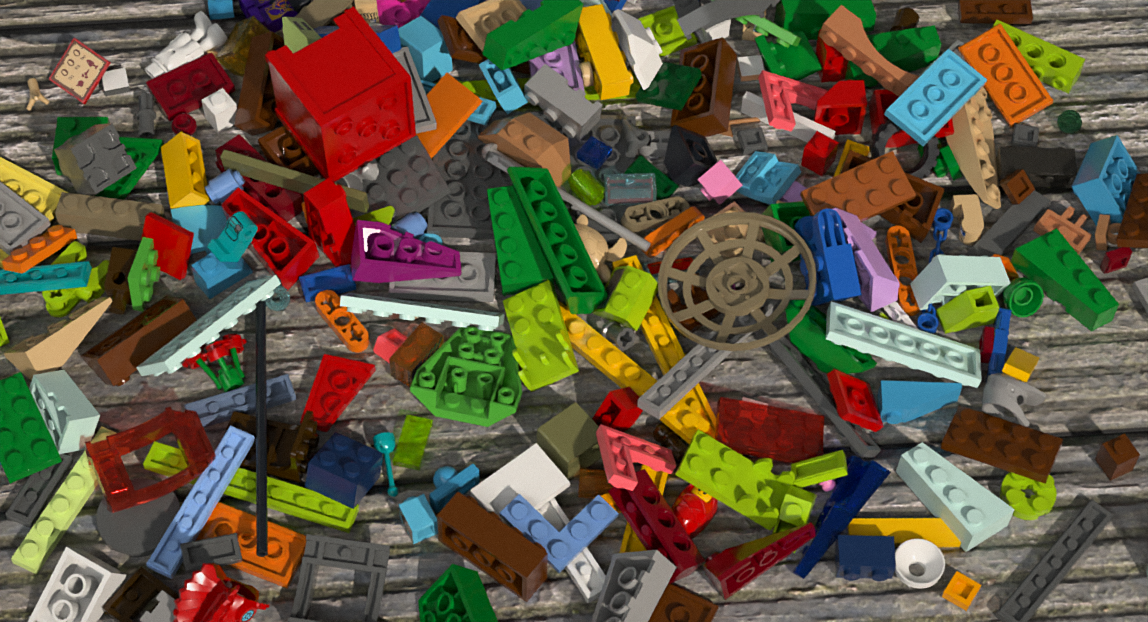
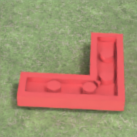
M762 70L758 77L768 123L776 129H784L791 132L795 127L796 123L791 103L815 110L817 101L827 92L826 89Z
M600 424L595 432L608 483L616 488L634 490L638 481L633 463L638 462L649 466L655 471H663L672 474L676 468L671 449Z

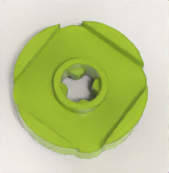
M1010 472L1002 482L1000 499L1015 509L1013 516L1023 520H1036L1039 516L1047 515L1053 508L1057 496L1054 478L1049 475L1045 484ZM1030 489L1035 495L1027 498L1021 490Z

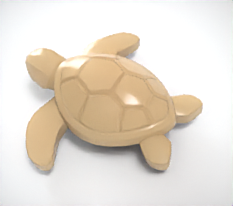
M582 214L576 220L577 224L574 225L601 282L608 283L611 271L605 262L612 263L622 259L627 248L626 240L620 238L612 248L608 249L605 238L598 231L587 226L588 218Z

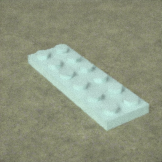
M276 275L246 282L136 368L141 376L153 374L156 377L166 371L168 374L177 371L182 367L181 362L184 359H190L201 352L200 347L205 343L209 344L218 339L221 330L231 328L238 323L237 318L239 316L246 315L255 310V304L258 301L270 298L274 294L273 290L281 284Z
M358 293L341 295L340 306L347 307V312L363 313L367 312V310H373V315L389 317V315L396 313L399 314V319L415 320L419 317H425V322L441 324L444 320L452 321L451 326L467 327L470 324H477L479 330L493 331V329L502 325L505 314Z
M832 301L830 302L827 309L826 340L837 345L854 348L861 353L882 357L886 361L907 365L911 369L932 373L936 377H944L962 383L964 386L969 385L978 388L981 382L980 349Z

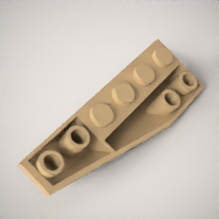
M982 87L952 117L954 134L945 137L960 170L971 187L984 203L999 209L1001 208L994 134L991 123L992 113L987 107L985 99L987 98L986 90Z

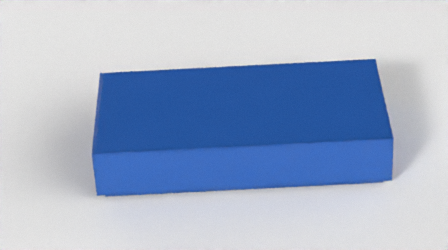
M349 264L299 277L306 303L315 301L317 294L323 290L334 291L337 295L356 290L355 281H352V271Z

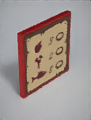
M73 38L49 80L83 104H86L111 62L76 38Z

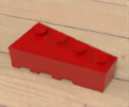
M239 187L221 205L227 221L233 214L243 211L255 223L258 229L248 247L271 276H277L281 283L279 286L285 293L320 257L316 244L312 239Z

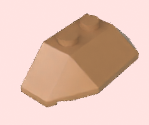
M530 112L494 120L478 135V139L483 143L497 144L499 152L524 167L548 168L557 187H560L571 177L568 138Z

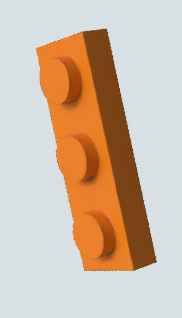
M62 225L50 227L46 233L31 239L29 244L12 251L10 256L2 260L4 270L23 274L77 239L75 229L63 227Z

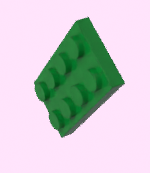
M21 372L0 380V463L11 484L62 462Z

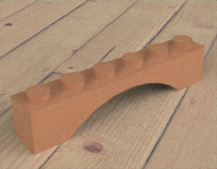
M841 5L823 23L819 37L827 45L835 48L845 59L855 63L865 74L872 76L886 90L892 91L898 97L920 77L906 72L887 61L869 41L861 19Z

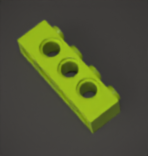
M996 20L992 28L998 24L1003 26L1038 79L1055 89L1069 94L1081 74L1085 59Z

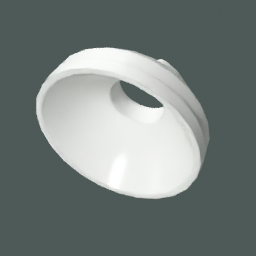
M911 539L902 543L895 552V573L903 583L910 587L919 589L930 587L938 582L944 572V556L941 550L930 541ZM919 564L924 568L925 573L922 576H914L910 573L909 566Z

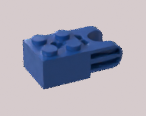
M828 208L820 210L814 216L800 218L795 224V231L810 249L816 267L817 283L811 305L820 306L830 304L831 301L836 303L862 295L851 243L846 244L841 218L838 212ZM800 254V270L805 278V290H808V270Z

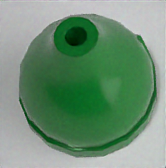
M1025 277L1011 280L1010 284L1003 290L1002 295L1006 308L1012 310L1011 314L1019 318L1033 315L1040 308L1044 298L1043 289L1040 285Z

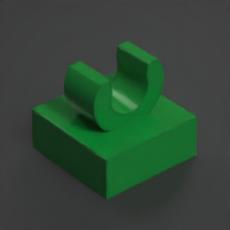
M949 145L939 149L942 158L936 159L937 164L934 167L937 177H943L949 172L953 181L961 178L960 168Z

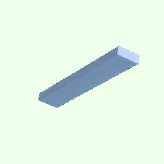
M231 425L229 426L146 563L149 569L173 579L183 562L180 544L193 542L197 539L255 441L253 435Z

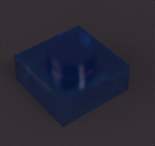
M591 136L577 152V159L598 170L612 154V147Z

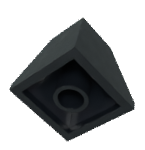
M674 125L671 128L664 158V165L668 171L667 176L674 183L686 187L701 184L698 179L713 167L718 160L705 136Z

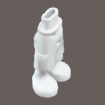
M199 11L194 16L196 25L194 32L191 35L186 32L179 34L155 58L151 59L152 63L144 68L146 73L152 79L204 56V53L210 49L223 46L228 42L224 31L218 24L214 23L212 25L206 14Z

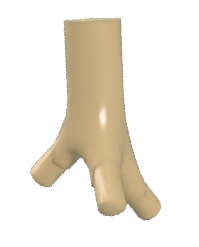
M35 78L29 79L27 83L30 99L26 109L30 111L38 100L48 105L50 101L41 94L37 80Z

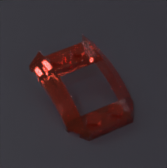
M171 407L165 408L163 413L138 426L106 436L105 440L95 443L85 442L88 464L92 465L108 504L107 510L112 513L150 502L177 490L200 476L216 458L197 412L186 409L184 412L172 410ZM173 432L188 467L156 484L134 490L121 456L141 449Z

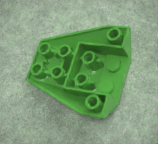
M460 327L417 369L410 386V391L436 417L489 427L516 413L522 396V386L518 375V362L512 354V350L516 349L513 336L502 332L479 330L476 327Z

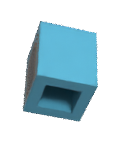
M424 494L418 497H409L399 504L400 519L413 544L438 534L437 518Z

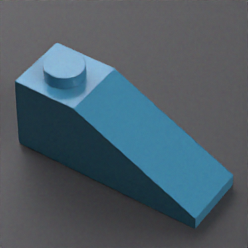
M881 380L877 394L878 411L881 420L889 424L906 423L957 402L962 389V383Z

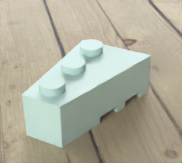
M939 254L932 258V261L910 285L919 309L924 310L928 309L929 304L941 302L944 305L967 290L991 286L995 297H997L1010 284V280L1000 257Z
M65 370L33 375L29 390L59 454L85 450L90 444L92 437H94L100 414Z

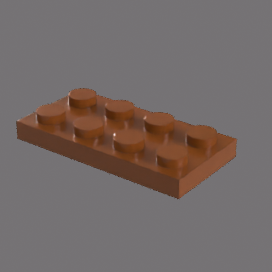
M891 151L801 191L800 196L811 216H814L823 209L838 208L856 215L860 222H863L914 199L916 194L894 152Z

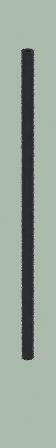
M258 301L255 304L257 556L264 557L268 555L266 302Z

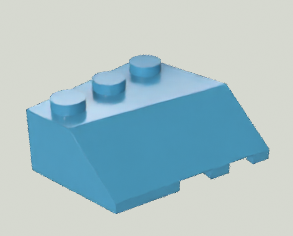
M1118 135L1090 144L1072 184L1075 196L1079 197L1096 226L1100 214L1110 215L1111 224H1121L1137 173L1141 174Z

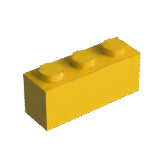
M180 132L161 146L169 204L172 209L205 205L210 201L209 195L205 190L207 180L200 140Z

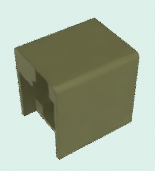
M576 402L537 429L538 446L569 481L602 458L595 433L599 426Z

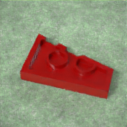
M324 354L300 424H302L306 411H313L314 421H317L316 430L328 432L376 371L375 365Z

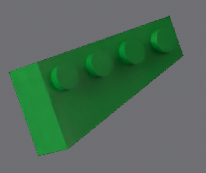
M543 0L540 2L541 6L534 11L530 9L524 11L516 22L511 19L488 33L482 54L498 68L505 70L562 47L569 46L575 40L584 3L580 0Z
M935 25L867 35L871 44L887 61L908 72L932 64L938 58L941 48V41ZM848 60L845 81L864 80V85L868 88L877 85L878 81L865 74L859 66Z
M513 185L487 189L502 295L518 294L547 280H550L554 286L552 272Z
M1057 228L1014 250L1011 263L1016 272L1019 270L1028 279L1037 282L1047 292V297L1052 301L1061 303L1066 307L1065 311L1091 332L1113 320L1119 303Z

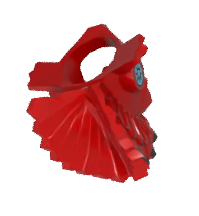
M213 562L203 563L201 570L193 571L192 578L184 580V587L179 589L180 597L174 600L176 609L172 612L175 618L173 622H248L256 614L257 609L266 610L270 604L258 601L259 591L253 586L227 577L220 565H216Z

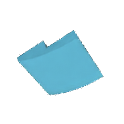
M755 151L736 174V178L743 185L737 192L759 202L776 204V201L782 198L801 173L798 164L779 162L775 154Z
M196 205L171 209L173 223L194 233L190 254L206 251L207 255L212 253L207 245L212 239H217L227 224L222 206Z

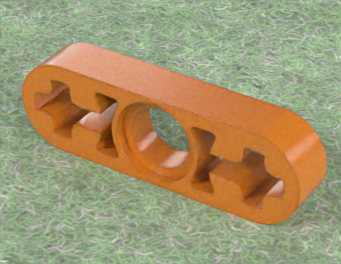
M695 206L688 208L648 234L644 239L650 242L651 245L646 252H643L649 258L656 256L670 247L684 231L704 220L705 216Z
M323 290L319 292L315 298L316 310L348 350L355 353L366 350L369 346V334L366 328L352 312H347V307L340 306L341 298L334 291ZM324 301L332 302L333 312H331V308L327 304L323 305ZM339 317H347L349 322L346 325L340 326L335 323V320ZM353 330V334L358 339L361 338L362 341L358 342L357 340H353L351 331Z

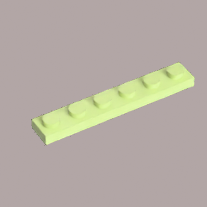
M101 426L12 556L13 564L38 574L126 444L125 436Z

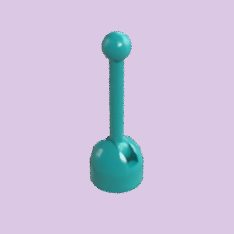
M390 432L379 433L373 437L375 450L384 453L389 482L387 492L389 496L395 497L399 491L394 484L389 455L395 449V436Z

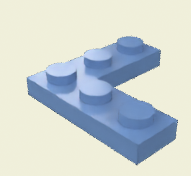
M519 494L500 512L499 516L510 527L518 528L526 539L532 543L537 542L541 544L548 553L547 563L560 573L618 517L619 513L598 494L559 532Z

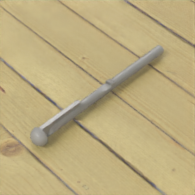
M488 143L482 149L483 158L508 173L507 169L509 167H524L499 152L495 143ZM557 187L562 199L573 205L571 209L581 212L646 252L649 249L650 242Z

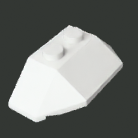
M617 9L611 15L612 31L617 32L619 46L624 51L625 57L641 87L645 90L649 87L663 64L659 57V54L663 52L649 27L645 29L640 20Z

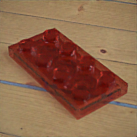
M719 398L717 402L715 440L737 453L789 463H797L823 455L824 416L731 398Z

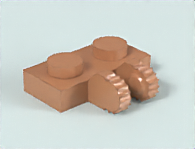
M1071 206L1061 216L1048 209L1035 224L1033 230L1042 236L1057 228L1078 255L1092 237V234L1082 229L1088 220V216L1083 214L1075 224L1068 221L1072 218L1075 211Z

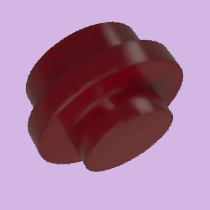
M183 113L174 118L171 128L175 135L183 132L191 136L195 133L197 124L193 117Z

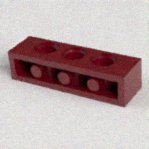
M240 134L215 150L217 157L215 163L221 173L226 171L221 160L224 150L267 162ZM242 175L245 181L242 185L244 191L286 222L303 212L301 204L303 198L300 193Z
M643 469L635 472L638 484L633 491L613 486L608 492L646 551L658 550L676 566L668 582L670 584L691 575L705 562V559L646 470Z

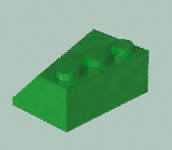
M451 564L418 600L420 622H498L478 571L456 564Z

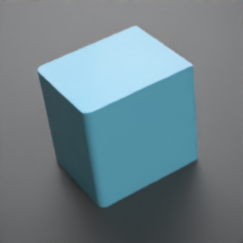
M422 16L398 28L401 48L408 46L420 79L433 82L453 70L452 58L439 28Z

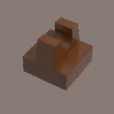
M1017 169L999 182L1013 205L1020 204L1035 190L1023 169Z

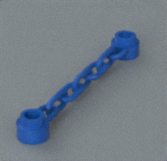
M945 208L937 209L932 222L934 227L933 238L937 243L936 248L930 252L929 263L932 261L934 253L935 256L939 255V253L944 254L940 249L941 242L946 240L948 229L953 221L952 212ZM937 231H944L943 237L942 234H938L937 237ZM929 304L927 313H925L926 309L922 310L916 326L919 330L935 334L939 322L936 317L935 307Z

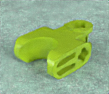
M78 241L72 242L51 265L85 262L87 258L85 245ZM104 260L97 267L91 269L87 287L43 291L42 295L46 302L48 313L53 317L61 318L68 315L81 300L90 303L99 298L105 292L104 284L109 260Z

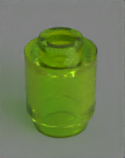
M578 169L569 177L570 189L582 202L591 206L597 205L603 200L605 188L589 171Z

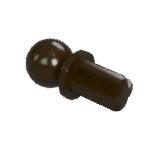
M663 422L658 423L653 429L654 439L661 443V446L671 449L676 460L682 459L687 447L681 441V437Z

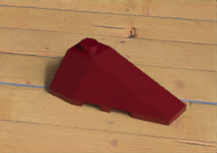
M810 522L725 549L721 553L716 552L709 556L703 565L705 575L724 600H726L816 536L814 525Z

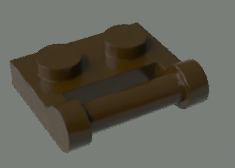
M140 567L102 609L106 615L116 622H134L133 619L162 590L175 600L179 596L155 576ZM158 603L149 611L150 613H152Z

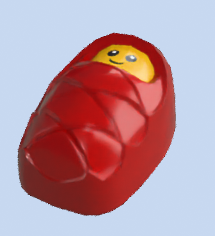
M690 484L680 493L671 509L689 537L693 539L714 518L718 509V500Z

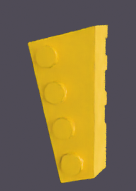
M603 4L582 8L575 34V44H578L577 53L580 58L584 57V62L589 61L591 64L594 80L593 86L600 100L629 95L630 85L633 84L632 72L626 68L625 53L619 49L617 32L612 31L611 16L605 12Z

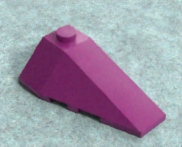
M357 220L351 255L352 281L384 283L461 276L459 251L432 241L426 243L413 238L414 234L409 232L402 234L390 229V225L382 222Z

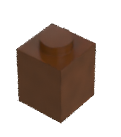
M1124 433L1102 443L1095 460L1111 481L1133 471L1140 454Z

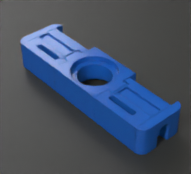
M999 308L994 322L993 351L988 363L986 382L989 375L1003 373L1012 312L1010 309Z

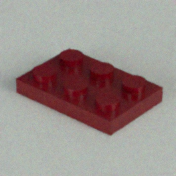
M212 52L146 82L148 91L153 95L154 100L169 122L174 120L179 114H187L202 107V99L222 88L228 95L235 92V85Z

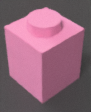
M722 160L718 161L698 179L703 185L700 191L709 201L714 198L719 205L743 186Z

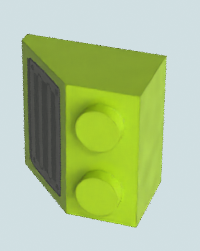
M632 266L615 267L605 286L608 297L592 313L637 331L658 292V282L650 273Z

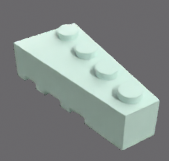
M923 442L900 457L896 473L935 518L943 520L961 541L960 546L965 552L1008 526L1015 509Z

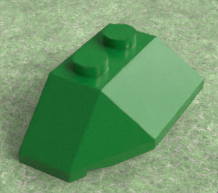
M790 300L785 309L788 324L798 315L805 300ZM813 305L810 306L804 318L789 332L790 340L798 347V351L808 356L816 363L817 368L828 374L833 369L846 374L859 373L874 368L877 364L869 353H861L854 348L837 345L826 340L827 315Z

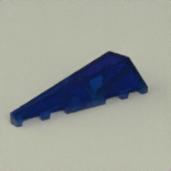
M857 456L847 457L848 475L837 478V486L827 499L814 526L816 536L809 546L806 545L802 551L803 557L793 570V574L802 579L809 574L835 542L837 536L844 531L891 471L874 460L863 461Z

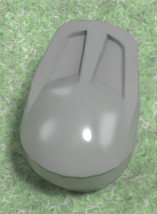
M1003 373L991 374L988 376L983 389L982 411L985 414L1029 427L1030 421L1025 417L1020 406L1025 404L1037 406L1043 403L1046 394L1029 384L1019 381L1013 376ZM1004 408L1011 411L1015 417L1006 416Z

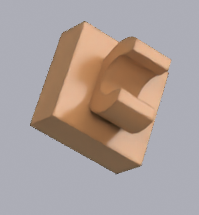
M1099 215L1095 232L1097 250L1107 251L1109 243L1117 245V235H1114V233L1119 232L1121 224H1111L1110 215Z

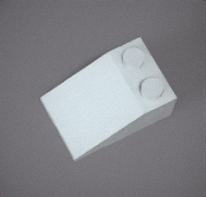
M66 547L28 622H97L104 613L102 607L120 589L126 574L82 549Z

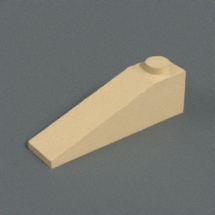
M110 297L97 298L69 314V321L65 319L57 323L54 322L47 326L48 332L46 334L43 333L35 337L31 335L3 354L29 380H32L35 374L56 371L64 365L113 301Z

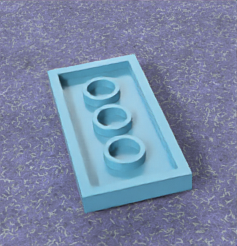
M948 48L886 109L884 115L924 146L985 85L987 79Z

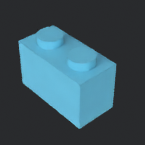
M489 59L479 64L496 99L507 114L528 103L511 68L501 70Z

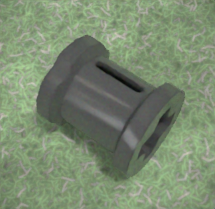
M616 321L606 322L601 329V335L612 344H616L618 349L627 350L634 344L635 333L633 329L621 327Z

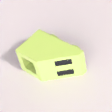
M282 17L284 44L289 47L292 53L322 38L302 18Z

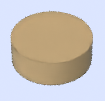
M590 62L580 63L579 68L584 87L593 86L594 80Z

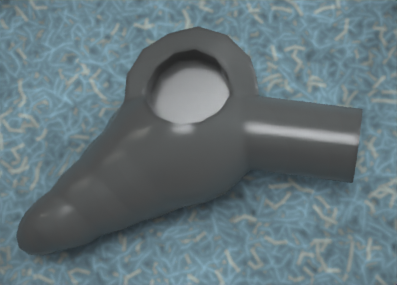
M622 118L621 122L625 139L629 144L626 156L635 158L638 148L648 144L649 134L645 130L634 126L627 118Z

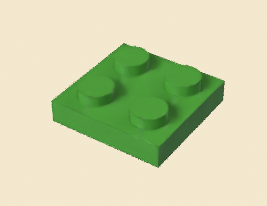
M142 238L128 275L133 310L142 312L146 303L152 299V286L154 282H158L160 277V266H157L158 251L154 249V242L151 238Z

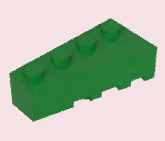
M780 0L776 4L774 23L793 34L803 31L808 40H817L819 29H822L823 23L841 5L861 19L865 33L874 31L877 15L871 0Z

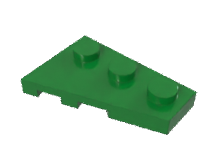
M119 137L121 144H124L126 147L124 150L127 155L131 156L137 169L95 194V196L125 200L161 151V146L164 145L162 139Z

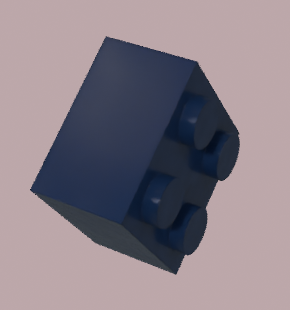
M335 432L309 461L305 487L354 509L380 478L384 453Z

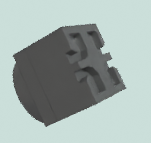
M113 123L94 125L81 134L70 137L63 145L54 149L59 158V166L63 175L73 183L78 194H97L137 169L131 156L127 155L124 150L126 147L124 144H121L120 136Z

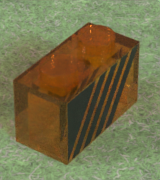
M421 322L389 358L391 376L410 387L417 369L444 344L443 335Z

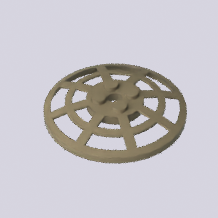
M724 213L694 224L672 243L660 265L658 293L667 318L688 339L716 350H751L782 338L792 331L804 318L815 296L817 283L816 267L812 253L805 241L785 223L758 213ZM748 225L746 239L727 240L714 245L707 234L708 231L723 226ZM759 227L779 233L794 246L781 255L771 246L756 241ZM698 238L705 250L693 260L687 272L672 268L673 262L679 253L691 241ZM744 248L742 257L724 260L719 253L728 249ZM754 250L768 255L774 261L763 267L755 260H752ZM800 254L808 270V290H793V276L788 263ZM710 258L715 267L710 271L708 277L695 275L699 267ZM781 269L785 278V290L771 289L769 277ZM668 277L683 282V296L687 309L675 313L671 310L667 297ZM735 283H743L745 285L743 289L738 291L731 288ZM691 286L706 288L708 300L695 305L691 296ZM767 299L782 300L777 309L768 317L760 309ZM790 300H805L798 315L788 325L778 330L772 324L785 311ZM715 308L725 314L722 325L708 320L702 313ZM751 314L757 322L745 327H733L736 316ZM694 317L703 326L719 332L716 341L707 340L691 333L680 322ZM763 329L768 335L763 339L747 343H727L730 334H747Z

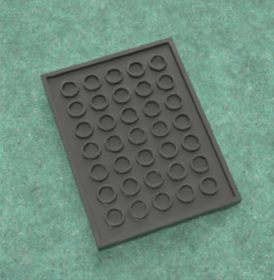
M494 110L486 126L466 120L433 157V162L452 192L429 206L427 234L452 238L494 239L487 189L512 185L508 173L483 158L482 149L486 144L478 139V135L494 120L528 112L512 111L507 114L505 111ZM530 112L568 138L571 177L559 188L622 225L621 217L628 207L633 206V203H608L607 180L630 179L624 173L635 161V158L626 156L629 144L625 139L621 120L622 118H627L636 126V116L600 115L598 123L578 141L575 137H568L563 132L562 126L557 121H550L543 112ZM563 200L573 223L577 224L576 220L582 213L571 209L573 205ZM587 217V226L598 231L605 238L607 244H616L622 238ZM626 240L627 245H632V243Z

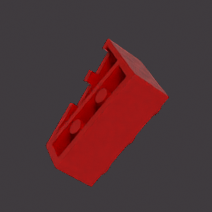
M327 178L303 193L309 237L335 267L351 265L355 224L344 189L341 185H336L330 178Z

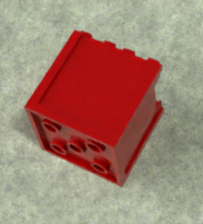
M354 6L350 9H345L344 14L333 19L339 29L299 51L292 53L289 47L285 45L276 51L269 50L265 54V59L269 64L277 117L324 178H330L333 182L416 136L411 76Z

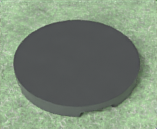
M147 478L128 480L112 488L100 502L96 516L97 528L103 542L111 550L132 555V557L149 556L153 554L179 511L180 504L174 492L159 481Z

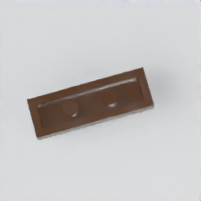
M959 0L958 2L960 23L994 24L996 20H999L1006 24H1031L1033 20L1031 0Z

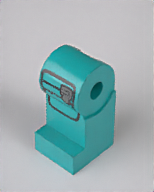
M237 212L228 219L226 227L217 239H212L207 247L220 262H238L252 242L258 228L245 212Z

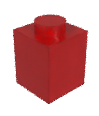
M817 131L804 147L801 166L823 177L835 161L839 142Z

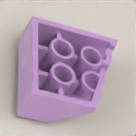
M833 208L840 215L846 244L851 243L862 293L858 298L870 312L897 301L898 288L900 287L899 281L890 270L859 218L854 214Z

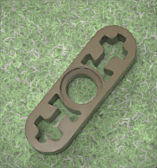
M671 197L631 206L626 209L621 217V224L632 232L661 227L690 208V205L682 197ZM650 210L658 211L662 218H654L650 214Z

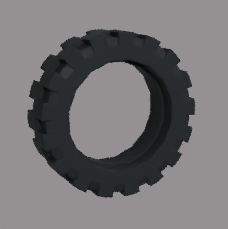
M890 119L884 125L881 124L877 128V133L873 134L871 138L873 140L872 145L869 147L871 159L884 155L888 139L894 133L902 130ZM933 136L923 146V155L920 162L914 168L904 172L920 179L924 176L927 177L931 173L930 170L937 164L936 157L939 156L937 137Z

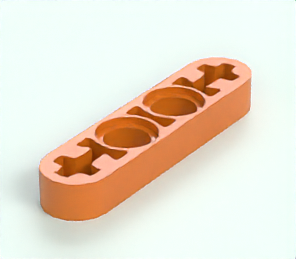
M892 226L887 231L885 239L890 269L898 281L901 277H908L913 281L918 276L910 233L905 227ZM894 236H898L901 240L900 247H897V239ZM905 256L909 262L900 264L895 260V257ZM899 281L900 287L898 288L897 303L908 316H914L919 313L920 309L911 285H903ZM910 293L911 303H913L914 306H910L909 302H906L907 296Z

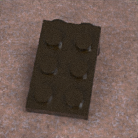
M233 411L226 431L231 425L255 437L253 445L239 468L256 472V416ZM306 411L301 425H290L267 419V475L300 483L303 473L307 474L308 463L311 460L309 458L311 451H315L319 443V435L316 433L317 421H314L313 411Z

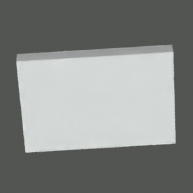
M536 443L476 485L470 492L487 512L493 511L499 516L500 512L519 494L537 510L570 486V482Z

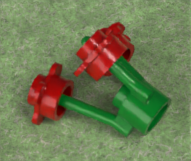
M235 333L227 334L222 337V340L213 341L208 346L202 345L200 347L201 352L190 359H184L182 365L184 367L190 366L191 369L201 367L214 381L218 390L223 389L224 392L237 389L244 384L242 378L245 377L237 354L244 350L243 345L247 343L246 339H242L241 335ZM223 356H232L235 368L232 365L227 366ZM207 358L210 363L215 360L219 362L221 369L217 372L218 377L206 365L205 361Z

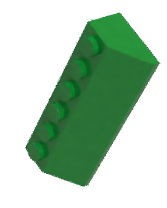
M509 167L507 172L511 185L514 187L570 313L591 314L608 295L548 168Z

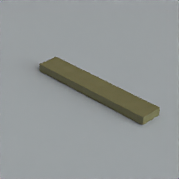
M224 150L221 155L224 170L229 168L233 172L238 170L243 176L301 194L324 181L321 178L229 150ZM341 185L346 193L349 208L366 213L369 208L367 193Z

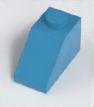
M213 253L208 254L191 265L195 283L209 299L253 273L242 257L238 262H220Z

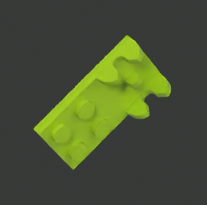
M550 280L503 300L516 349L512 350V354L522 370L518 371V375L531 392L579 372L556 292Z
M699 429L693 435L675 473L678 477L769 531L776 525L785 494L795 481V475L792 471H783L780 475L773 474L771 472L773 468L772 459L761 458L754 463Z

